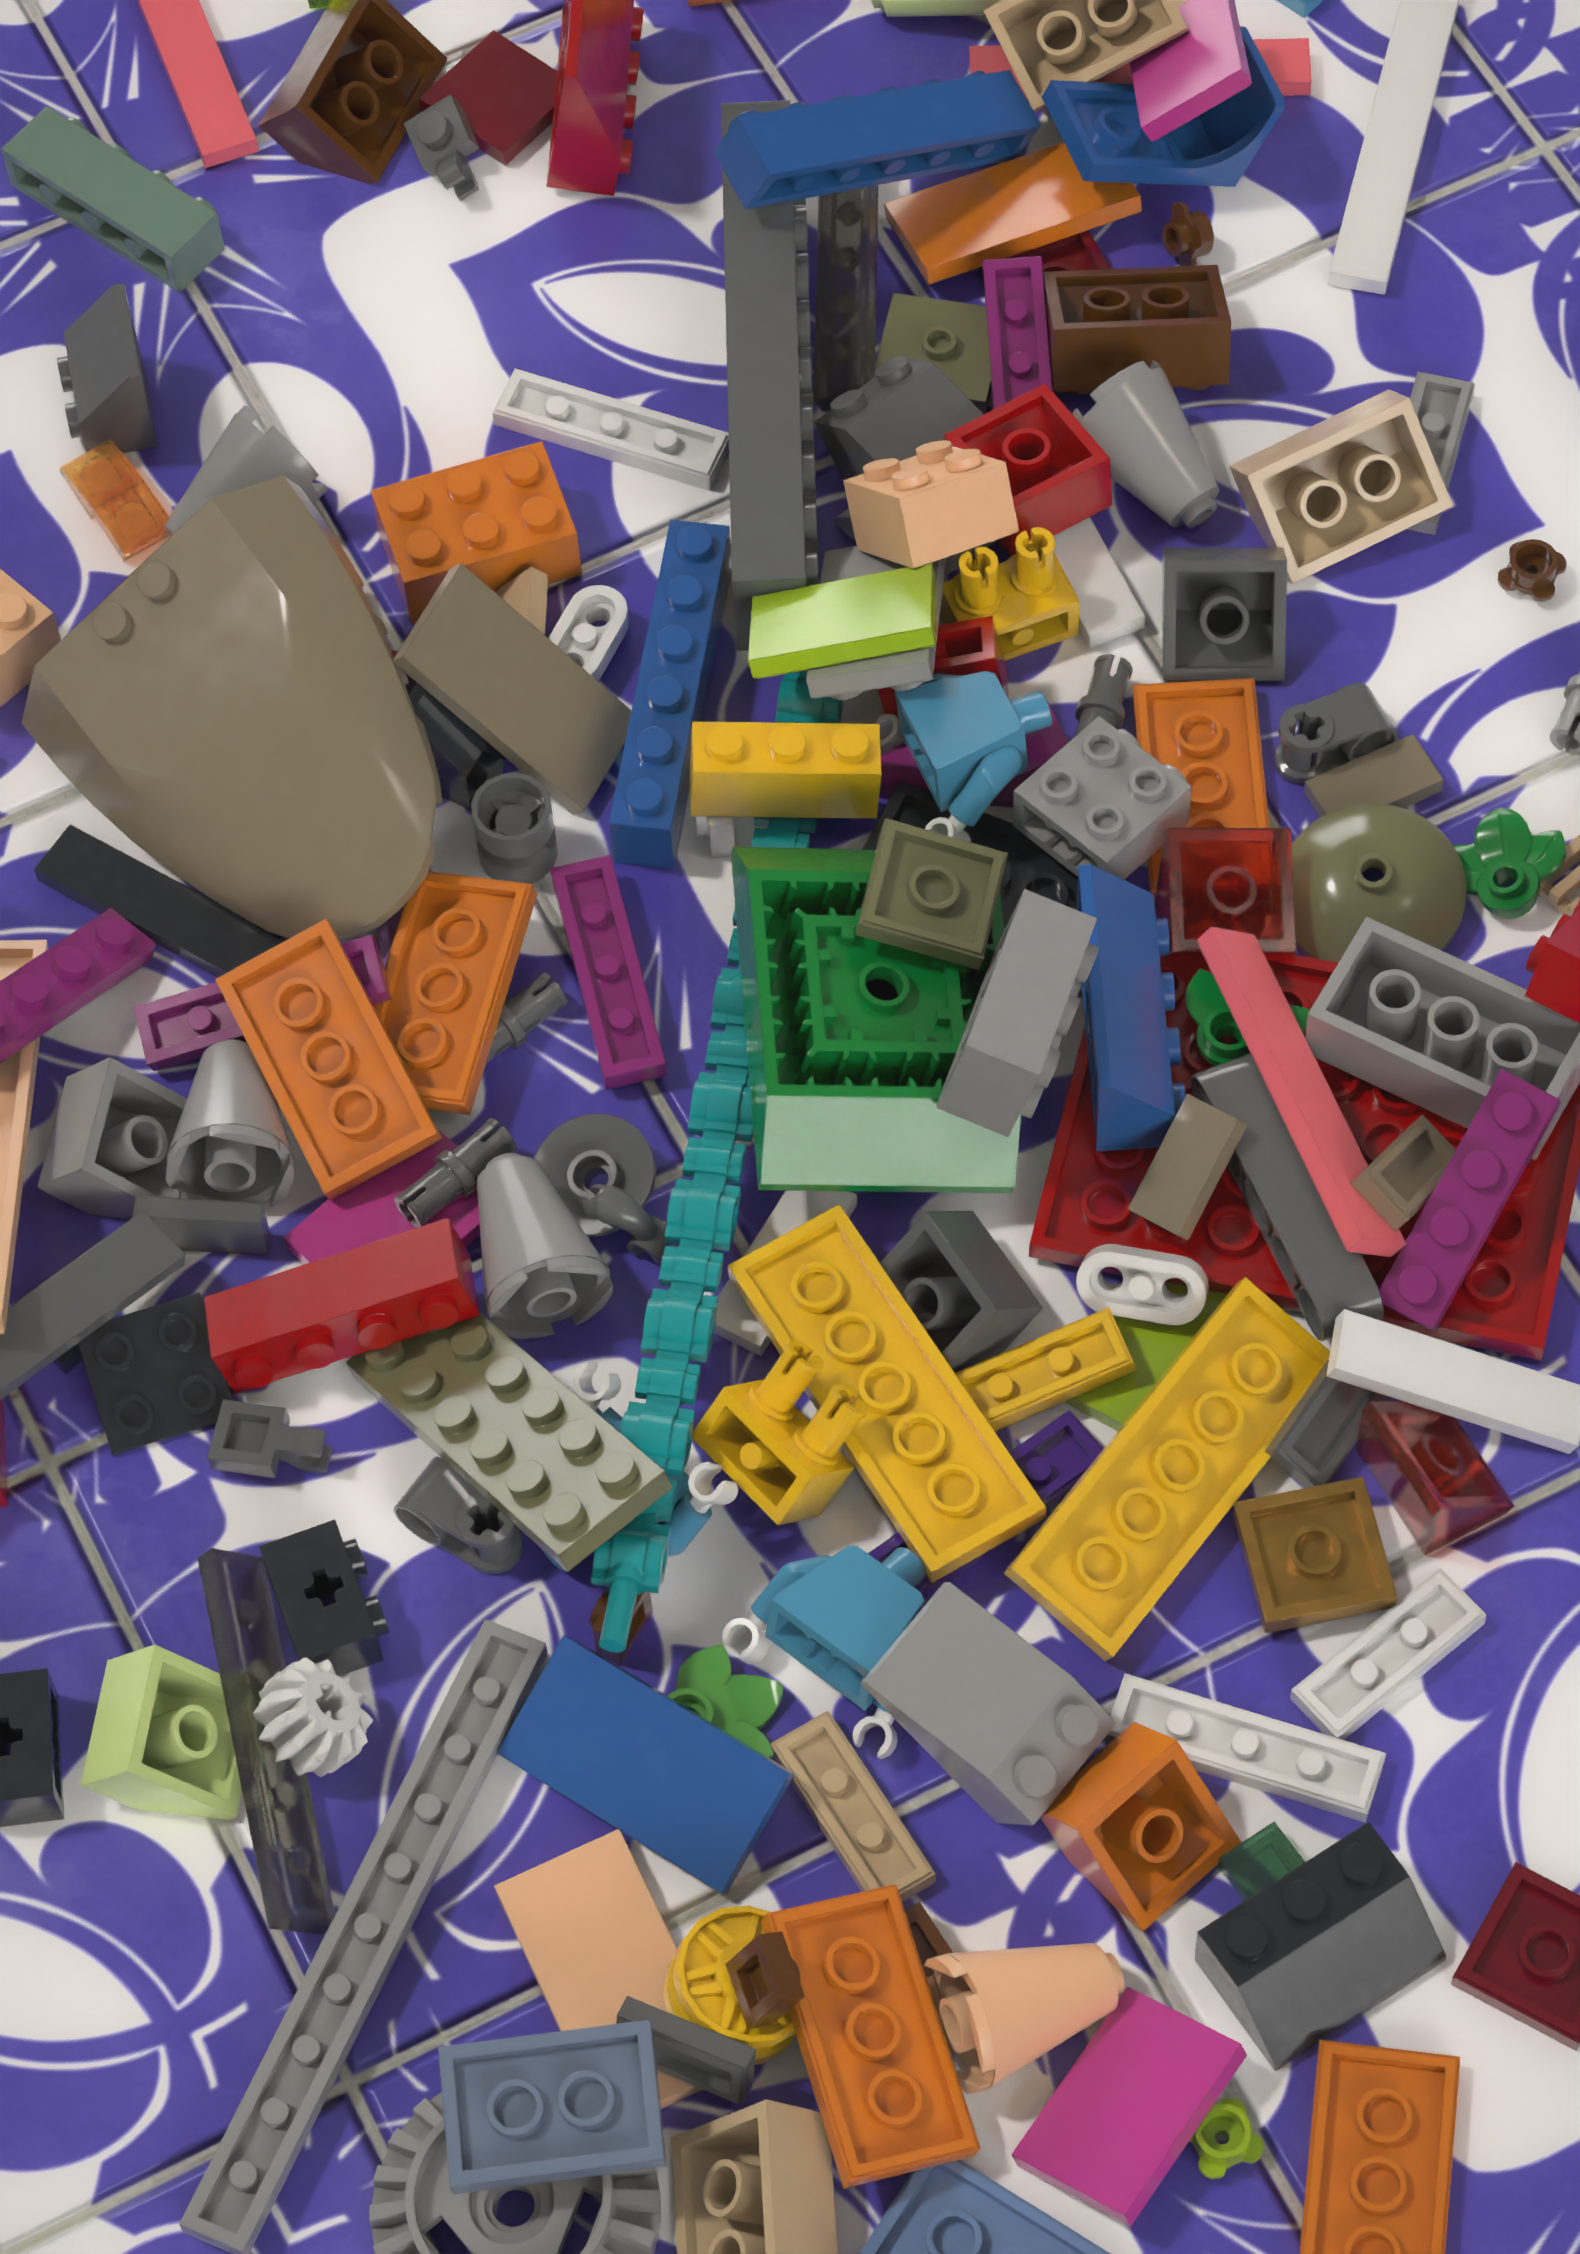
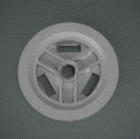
M442 2092L431 2100L425 2097L413 2108V2116L401 2130L396 2128L388 2141L389 2149L382 2165H377L373 2179V2201L369 2205V2223L372 2228L375 2254H440L426 2238L425 2234L442 2219L471 2254H561L584 2192L601 2197L602 2204L587 2244L580 2254H654L661 2222V2193L655 2168L453 2194L449 2186ZM522 2190L534 2198L535 2207L532 2216L527 2222L519 2226L510 2227L503 2225L495 2217V2207L498 2200L509 2191Z

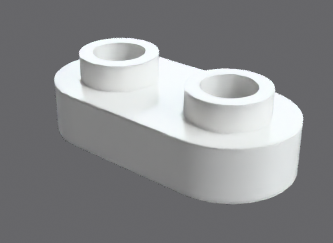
M593 585L581 589L571 598L548 638L598 682L628 631L629 616L625 598L620 592L609 586ZM595 621L607 622V624L601 627L591 625Z
M1105 1244L1091 1250L1084 1258L1076 1277L1078 1293L1083 1302L1091 1309L1098 1312L1109 1307L1115 1316L1167 1325H1182L1195 1319L1202 1311L1209 1293L1207 1275L1194 1260L1181 1255L1117 1244ZM1105 1267H1115L1122 1273L1123 1281L1117 1284L1109 1283L1103 1278L1101 1270ZM1170 1278H1179L1186 1283L1188 1291L1181 1295L1173 1294L1167 1289L1165 1281Z

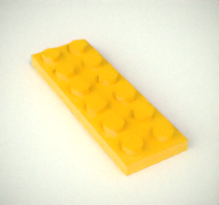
M840 1204L727 1266L730 1280L780 1355L783 1353L786 1344L793 1340L802 1342L813 1350L807 1362L815 1355L822 1359L824 1363L822 1370L815 1375L805 1390L817 1411L834 1385L849 1387L858 1394L851 1404L852 1407L857 1400L863 1399L869 1407L867 1414L860 1419L841 1447L910 1551L922 1561L926 1569V1575L932 1583L1046 1518V1506Z
M1246 1277L1243 1278L1224 1298L1004 1574L1101 1659L1107 1661L1113 1658L1230 1510L1234 1502L1237 1501L1271 1456L1265 1450L1329 1359L1330 1351Z

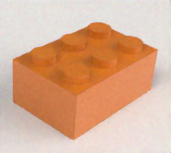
M543 441L371 490L378 532L411 624L418 621L450 568L461 563L493 591H496L530 567L547 574L548 585L582 575L577 531Z

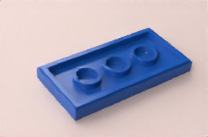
M565 1635L561 1638L497 1751V1754L615 1828L620 1829L623 1833L720 1893L729 1892L795 1773L576 1639Z

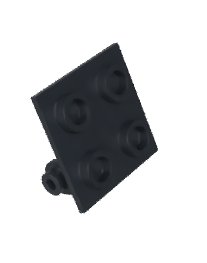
M200 1292L110 1319L78 1343L112 1455L216 1424L222 1401H233L227 1381L211 1358L206 1310Z

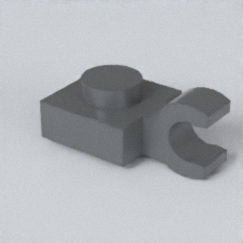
M450 94L404 123L423 170L432 177L438 174L445 189L448 190L453 186L455 194L460 201L479 190L477 179L469 166L466 156L480 147L462 104Z
M223 1400L207 1459L212 1470L275 1478L280 1461L290 1463L304 1471L327 1473L333 1449L330 1445H324L327 1435L326 1431L312 1427H289L291 1419L286 1408Z

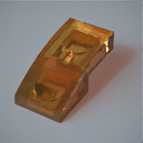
M110 439L60 467L59 472L91 520L96 518L123 562L169 536L163 528L169 519V515L140 474Z

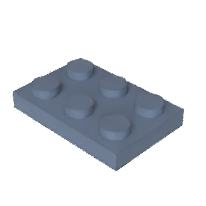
M650 2020L438 2047L449 2186L453 2194L667 2167L654 2034Z

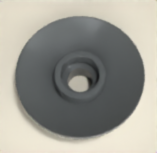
M587 1114L566 1121L545 1138L534 1156V1159L540 1165L587 1237L603 1236L620 1229L602 1223L599 1219L591 1218L585 1213L583 1208L584 1196L595 1199V1194L589 1190L590 1182L594 1177L601 1174L608 1175L607 1187L616 1186L637 1201L642 1208L647 1204L654 1188L656 1166L649 1143L635 1126L613 1115Z

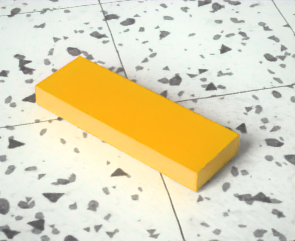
M1108 1307L958 1371L955 1374L994 1431H997L1137 1370L1113 1314Z

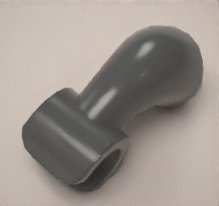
M594 1184L589 1190L595 1194V1199L584 1196L583 1208L585 1213L591 1218L599 1219L602 1223L615 1226L632 1234L626 1246L632 1255L640 1257L647 1252L655 1262L661 1263L665 1246H672L673 1244L665 1242L667 1223L657 1217L648 1215L637 1201L616 1186L607 1187L604 1184Z

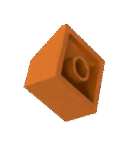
M1136 1722L1132 1723L1080 1769L1040 1817L1067 1860L1136 1929L1142 1932L1242 1843L1178 1741Z

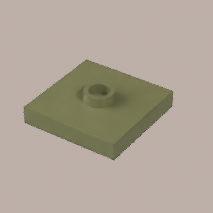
M893 293L872 378L876 376L875 370L881 364L899 356L934 363L983 414H986L992 390L986 306Z
M885 818L880 831L855 935L979 970L984 959L1008 853Z

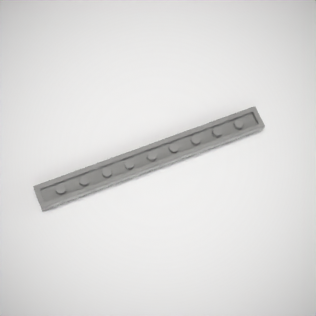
M484 1620L179 2223L183 2233L231 2254L250 2253L498 1755L497 1751L513 1725L548 1654L545 1642L490 1620Z

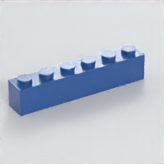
M1010 70L985 74L983 71H976L959 79L942 82L940 79H930L918 86L901 89L888 86L872 94L851 97L850 94H842L829 101L806 105L804 102H796L783 109L761 113L758 110H749L738 115L730 122L729 130L714 150V154L746 210L1009 161L1017 158L1041 127V124Z
M670 519L609 821L614 863L675 869L690 791L692 722H703L732 573L730 527L727 525Z

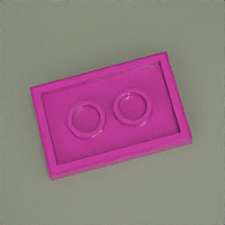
M1235 0L1185 1L1177 6L1189 31L1130 62L1140 125L1151 142L1165 136L1252 84Z
M438 1129L442 1137L440 1141L334 1199H328L283 1237L286 1248L303 1264H308L415 1229L411 1223L415 1219L414 1216L407 1221L396 1207L394 1197L402 1193L436 1164L434 1158L443 1150L452 1152L458 1146ZM477 1190L466 1198L461 1195L428 1221L426 1225L449 1218L466 1248L480 1236Z
M1127 1987L1118 2000L1117 2008L1105 2018L1011 2156L1016 2165L1023 2170L1131 2227L1247 2054L1241 2043Z

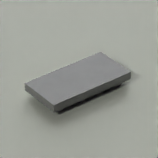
M857 546L825 551L820 584L906 568L907 566L857 549ZM946 558L932 562L936 577V644ZM936 645L807 670L806 682L810 696L815 699L830 696L835 700H847L858 696L863 691L887 687L897 691L914 689L923 682L933 679Z

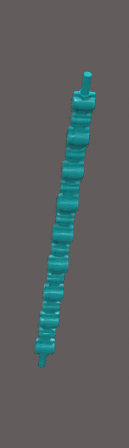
M807 670L800 671L799 673L785 674L780 683L775 723H840L843 700H835L830 696L816 699L811 698L806 682ZM754 817V826L768 828H755L751 847L809 848L810 834L800 833V831L815 833L820 818ZM735 909L732 918L733 926H737ZM733 928L730 939L727 966L738 968L722 967L714 991L713 1012L710 1021L711 1029L725 1031L724 1033L711 1031L705 1059V1070L716 1072L700 1071L692 1093L688 1134L702 1137H689L685 1149L682 1175L693 1177V1180L677 1178L675 1188L672 1189L669 1200L665 1242L679 1244V1246H665L659 1275V1286L670 1287V1289L653 1288L652 1296L648 1301L645 1312L641 1354L654 1355L656 1357L655 1359L642 1357L634 1392L635 1398L645 1399L646 1402L629 1401L620 1433L663 1469L666 1475L683 1477L684 1468L689 1460L695 1420V1410L680 1408L681 1404L694 1406L701 1374V1366L689 1364L690 1360L706 1362L714 1339L718 1297L703 1294L704 1292H718L724 1263V1253L712 1251L713 1249L729 1251L731 1241H733L736 1232L741 1187L726 1184L727 1182L740 1184L746 1156V1144L735 1143V1141L752 1142L754 1133L737 928ZM668 1479L672 1489L594 1552L592 1584L607 1586L610 1589L599 1640V1646L606 1651L616 1653L625 1651L637 1595L643 1592L659 1594L660 1585L663 1583L667 1567L671 1526L657 1525L656 1521L670 1522L675 1503L677 1480Z

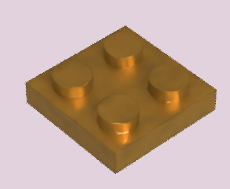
M1364 1476L1234 1502L1233 1517L1264 1633L1389 1609L1396 1604L1397 1593Z

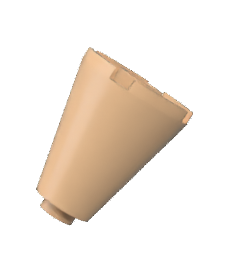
M1095 1943L943 1953L927 1959L924 1965L934 1969V1975L928 1976L926 1979L949 2051L952 2052L960 2068L956 2072L961 2088L967 2094L988 2090L1117 2008L1118 1994L1124 1991V1976L1118 1960L1112 1953H1105Z

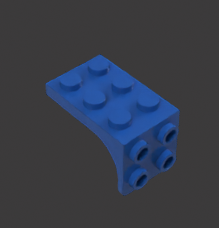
M1240 26L1252 84L1156 141L1151 142L1141 128L1133 84L1051 80L1041 97L1083 181L1235 187L1283 113L1285 106L1283 95L1248 29Z

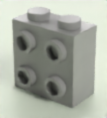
M1098 716L1014 790L1013 826L1076 876H1078V865L1092 864L1125 880L1189 822L1192 787L1179 770L1171 765L1161 764L1144 751L1132 734L1124 729L1117 730Z

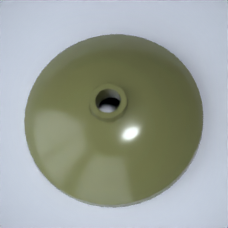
M1364 803L1342 807L1329 812L1312 822L1301 832L1290 846L1280 870L1278 902L1284 926L1296 946L1307 957L1339 963L1366 917L1444 951L1460 927L1465 910L1467 886L1463 865L1457 851L1445 834L1434 824L1405 808L1381 803ZM1376 868L1382 871L1385 876L1379 881L1371 882L1366 880L1362 873L1367 869Z

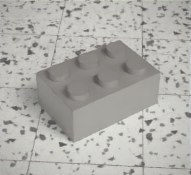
M1024 889L993 953L937 1102V1109L1009 1137L1019 1115L1031 1119L1043 1089L1048 1087L1062 1052L1058 1050L1063 1034H1067L1080 1003V998H1077L1081 984L1086 982L1099 951L1098 946L1089 943L1097 918Z

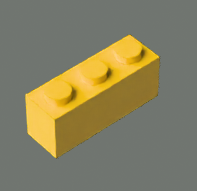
M692 722L690 756L691 816L877 818L881 784L880 724Z

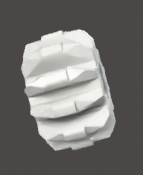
M305 1657L298 1662H292L284 1670L277 1672L266 1681L264 1688L259 1692L261 1701L253 1715L265 1726L259 1740L271 1742L277 1749L275 1762L289 1759L298 1776L307 1772H314L319 1777H322L327 1773L335 1772L361 1752L362 1747L368 1742L365 1733L373 1719L361 1709V1705L367 1695L353 1691L349 1685L350 1673L338 1676L335 1674L333 1666L328 1659L319 1663H313Z

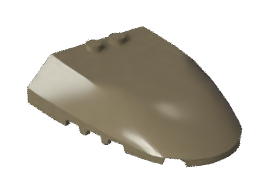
M285 476L210 498L34 665L22 725L58 769L98 811L141 849L175 875L217 903L268 932L289 939L327 919L333 926L340 942L360 937L381 926L416 893L427 876L437 852L431 839L436 805L443 804L440 780L424 723L416 716L405 686L409 683L405 672L393 662L394 657L385 638L388 631L383 621L373 612L361 589L364 583L347 554L301 487Z

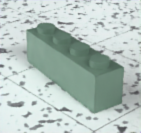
M46 106L1 148L12 187L178 293L187 287L225 250L219 224V214L208 201L201 197L193 198L175 187L165 174L158 170L151 172L134 161L121 146L115 143L110 145L91 134L87 127L74 117L66 118Z

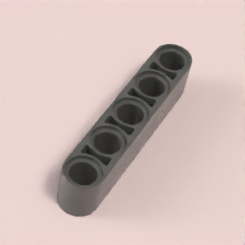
M1251 1053L1193 1074L1191 1076V1087L1195 1098L1248 1124L1227 1167L1314 1336L1321 1342L1332 1338L1335 1318L1344 1309L1377 1320L1382 1319L1384 1308L1378 1287L1362 1255L1346 1251Z

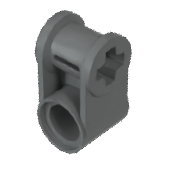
M1365 683L1349 684L1332 694L1304 704L1294 705L1283 713L1278 730L1281 743L1276 748L1274 763L1277 772L1284 779L1292 783L1304 785L1305 781L1397 741L1398 735L1369 686ZM1298 721L1297 734H1295L1296 722ZM1312 753H1314L1312 767H1310Z
M433 1457L394 1506L393 1511L396 1517L409 1531L429 1544L441 1547L481 1573L500 1574L508 1571L518 1563L522 1555L523 1540L516 1525L441 1457Z

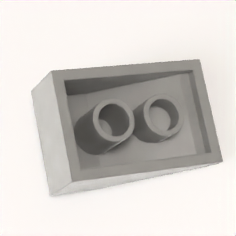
M950 1582L942 1584L860 1683L970 1797L999 1824L1034 1825L1116 1724L1114 1719L1069 1673Z

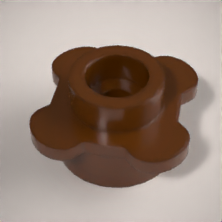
M1176 202L1171 207L1172 216L1170 221L1162 229L1163 244L1169 255L1178 258L1180 266L1197 265L1196 258L1208 255L1213 248V228L1204 212L1201 210L1189 211L1186 203Z
M1529 539L1511 545L1509 549V563L1506 568L1498 572L1497 581L1500 587L1506 591L1517 589L1524 594L1531 595L1536 601L1550 600L1555 595L1554 582L1557 575L1564 573L1566 570L1567 561L1561 553L1556 552L1550 544L1542 540ZM1526 570H1534L1537 571V573L1530 574Z

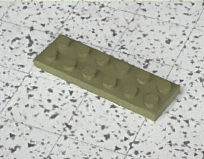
M481 1313L479 1316L454 1323L447 1328L435 1329L395 1342L385 1348L373 1349L352 1356L345 1362L352 1376L359 1384L567 1572L672 1489L663 1469Z

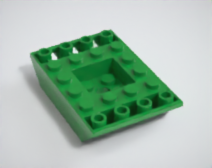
M733 846L731 862L758 1190L1013 1193L1016 1182L1021 1115H1019L1009 1137L936 1108L993 953L1004 932L1000 890L984 959L979 970L855 935L876 850ZM875 979L887 981L895 987L898 997L888 1001L877 999L869 993L866 983Z

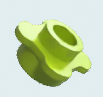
M1224 2098L1220 2103L1214 2104L1189 2140L1200 2158L1198 2162L1200 2173L1209 2179L1222 2178L1227 2168L1240 2162L1249 2164L1257 2162L1264 2150L1262 2138L1252 2133L1250 2121L1246 2116L1245 2105L1236 2098ZM1218 2133H1226L1229 2141L1226 2144H1220L1216 2141L1215 2137Z

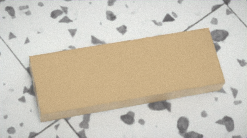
M829 1711L822 1713L770 1743L777 1763L795 1773L790 1783L861 1892L896 1884L903 1902L936 1882L934 1870Z

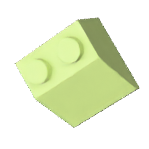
M152 1645L107 1660L80 1786L133 1809L222 1820L236 1818L256 1723L253 1712L259 1706L260 1691L158 1645Z

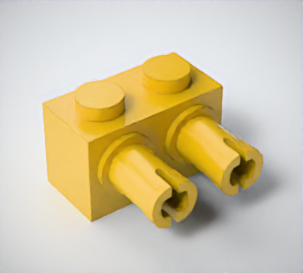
M1041 527L1031 528L1030 541L1026 530L1021 532L1017 536L1015 543L1017 554L1002 563L998 562L997 555L987 547H976L974 560L969 550L964 552L959 559L960 574L943 583L940 608L942 624L993 616L1005 661L1079 635L1080 601L1054 552V536L1050 531Z
M793 1340L786 1344L783 1353L765 1379L723 1387L694 1429L692 1439L717 1464L722 1465V1470L777 1525L820 1516L855 1468L839 1449L860 1419L865 1417L869 1409L863 1399L857 1400L852 1407L851 1404L858 1394L849 1387L834 1385L811 1421H809L796 1408L795 1404L815 1375L822 1370L824 1363L818 1355L812 1356L810 1361L807 1362L813 1350L806 1344Z

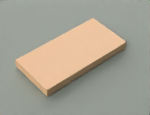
M620 1829L494 1885L496 1895L560 2031L616 2024L617 2014L627 1996L666 2011L663 1988L668 1966L678 1950ZM657 2070L661 2109L703 2090Z

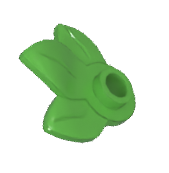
M722 1644L702 1649L686 1659L679 1668L676 1690L667 1696L771 1759L774 1755L772 1746L760 1729L775 1715L783 1696V1685L778 1681L758 1675H731L730 1659Z

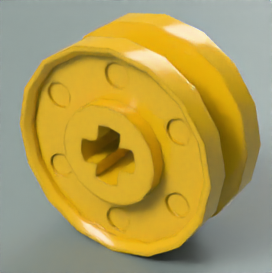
M749 1905L720 1908L695 1923L682 1940L677 1954L671 1960L663 1988L666 2011L755 2048V2065L763 2064L785 2052L796 2037L789 2011L771 2026L747 2029L725 1964L756 1936L765 1934L761 1920L770 1911Z

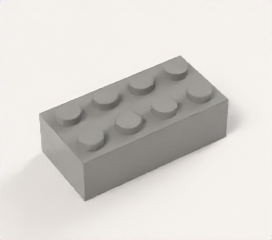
M1369 917L1364 919L1308 1013L1305 1039L1315 1058L1465 1128L1470 1126L1500 1069L1558 1098L1561 1104L1531 1157L1534 1160L1537 1159L1580 1083V1023L1525 997L1527 989Z

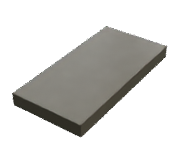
M462 563L450 568L394 657L393 662L523 773L532 776L542 783L549 795L570 813L575 815L585 811L625 744L632 710Z

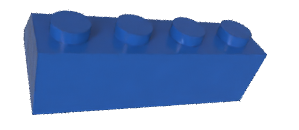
M1092 864L1078 865L1077 910L1097 918L1089 943L1099 947L1086 982L1081 984L1096 1151L1159 1148L1185 1099L1184 1083H1172L1170 1067L1180 1066L1181 1063L1178 1027L1167 1028L1165 1011L1175 1010L1174 978L1172 972L1161 973L1160 956H1169L1167 918H1156L1153 893Z

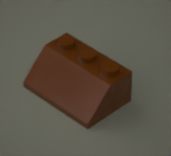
M333 0L328 4L258 126L299 163L373 185L381 178L407 132L404 123L416 116L420 109L419 98L433 86L448 58L386 0Z
M1218 265L1043 272L1053 392L1087 395L1118 372L1137 362L1144 361L1150 368L1152 360L1157 361L1163 368L1172 387L1204 390L1212 385H1229L1232 322Z

